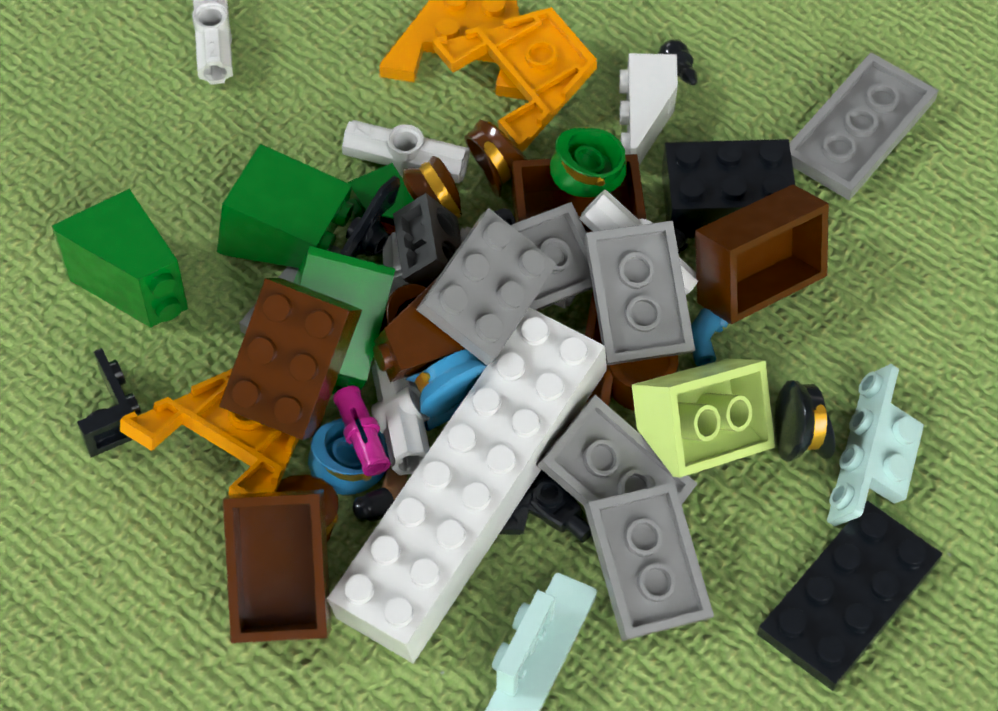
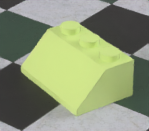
M727 358L632 384L637 430L673 477L681 478L775 448L766 360Z

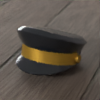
M795 380L787 381L781 388L775 404V436L779 455L787 462L799 458L806 450H814L822 458L830 459L835 452V435L820 389L815 384H801Z

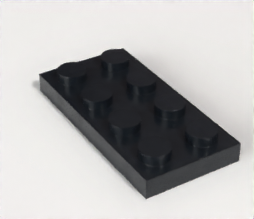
M866 501L863 514L845 525L761 623L757 635L830 690L834 691L939 563L943 553L875 505Z

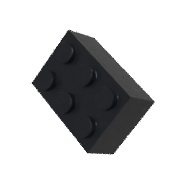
M789 139L665 142L661 173L666 221H673L674 228L681 230L687 238H695V230L792 184L795 185Z

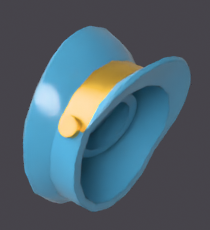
M464 349L439 360L423 372L406 377V380L415 383L421 393V413L428 417H436L448 412L465 399L487 365L467 349Z
M338 417L334 421L322 425L314 433L308 455L310 472L312 476L322 478L333 486L337 494L350 495L361 493L378 483L386 471L376 476L364 475L362 465L353 445L347 443L343 435V430L345 429L341 417ZM356 419L355 422L363 438L364 443H367L368 439L365 435L360 420ZM379 431L378 436L385 454L389 458L384 434Z

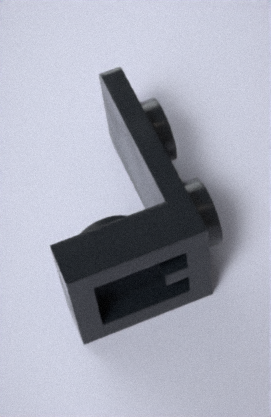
M102 348L93 352L100 374L115 406L96 410L87 418L77 421L90 457L133 440L120 432V419L131 412H135L137 416L142 414L134 394L125 395L121 388V385L126 384V380L116 359L108 362Z

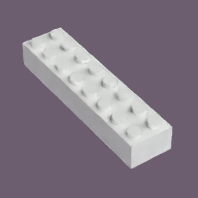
M530 307L528 308L496 359L484 369L328 596L327 600L336 619L414 664L542 470L537 464L579 413L606 373L605 345Z

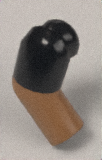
M389 467L386 470L382 488L368 492L354 500L352 509L356 518L361 521L368 520L371 522L381 520L405 486L408 474L400 476Z

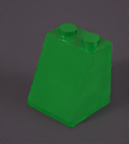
M260 144L222 203L217 253L224 256L299 268L309 246L327 251L332 250L336 240V234H333L338 225L341 227L346 226L354 208V204L349 202L352 185Z
M130 188L52 225L65 272L71 282L150 328L161 322L171 321L181 312L188 309L178 260Z
M309 246L293 283L362 309L332 394L347 386H358L361 391L368 379L374 356V340L380 333L395 268Z

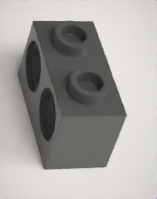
M425 193L393 213L402 278L408 284H418L427 288L442 273L462 244L457 216Z

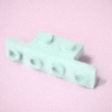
M893 364L868 373L860 383V396L857 408L849 423L850 434L847 446L839 462L841 468L837 484L829 500L831 506L827 522L835 527L856 519L863 514L869 488L894 504L905 500L907 497L924 424L891 403L899 368Z
M556 573L546 592L537 590L530 605L525 602L522 603L513 622L512 628L517 631L510 644L503 642L493 660L492 669L497 671L496 690L485 711L541 710L596 599L597 590L561 573Z

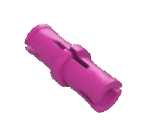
M347 386L338 390L333 396V401L338 407L345 425L343 435L346 442L353 445L362 465L364 475L376 476L385 472L391 466V462L386 456L378 436L380 431L379 424L374 417H370L361 397L359 387ZM356 419L360 420L365 435L368 439L367 443H364L363 438L355 422Z

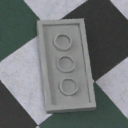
M870 53L789 143L793 168L850 201L935 102L938 90L879 56Z

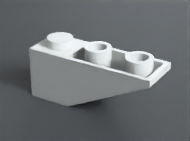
M629 53L627 70H620L619 94H627V101H620V125H627V132H621L620 141L625 149V155H638L639 165L675 110L678 87L677 54Z

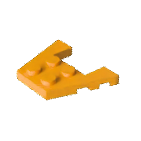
M429 0L381 61L379 66L380 77L415 82L423 52L436 53L433 49L432 40L445 35L447 40L466 35L465 30L478 26L482 30L503 25V20L519 16L517 0ZM489 54L476 59L496 63ZM500 68L496 82V96L527 100Z
M552 7L505 19L501 26L482 30L478 26L465 30L466 35L447 40L445 35L432 40L434 51L452 73L481 56L489 54L527 99L528 102L498 120L499 129L521 152L525 151L597 69V59Z
M232 369L191 386V393L175 400L166 397L154 402L153 409L138 416L135 412H131L120 419V432L151 451L177 428L184 425L249 465L250 467L229 486L228 495L276 492L299 441L296 437L219 407Z

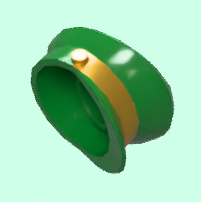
M572 128L563 131L556 138V152L550 162V173L555 184L561 190L579 197H597L605 189L610 193L622 184L626 176L625 149L621 141L612 133L597 128Z

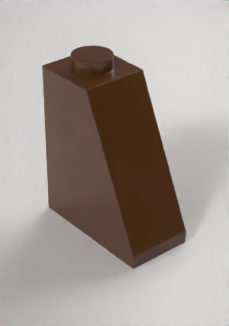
M437 278L386 326L374 340L373 353L375 361L381 371H386L390 382L423 372L439 360L465 349L416 310Z

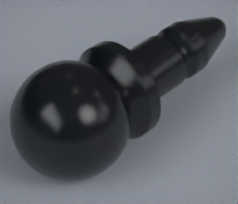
M676 39L663 43L658 54H677V76H680L683 82L696 85L697 72L692 67L693 57L689 53L686 44Z

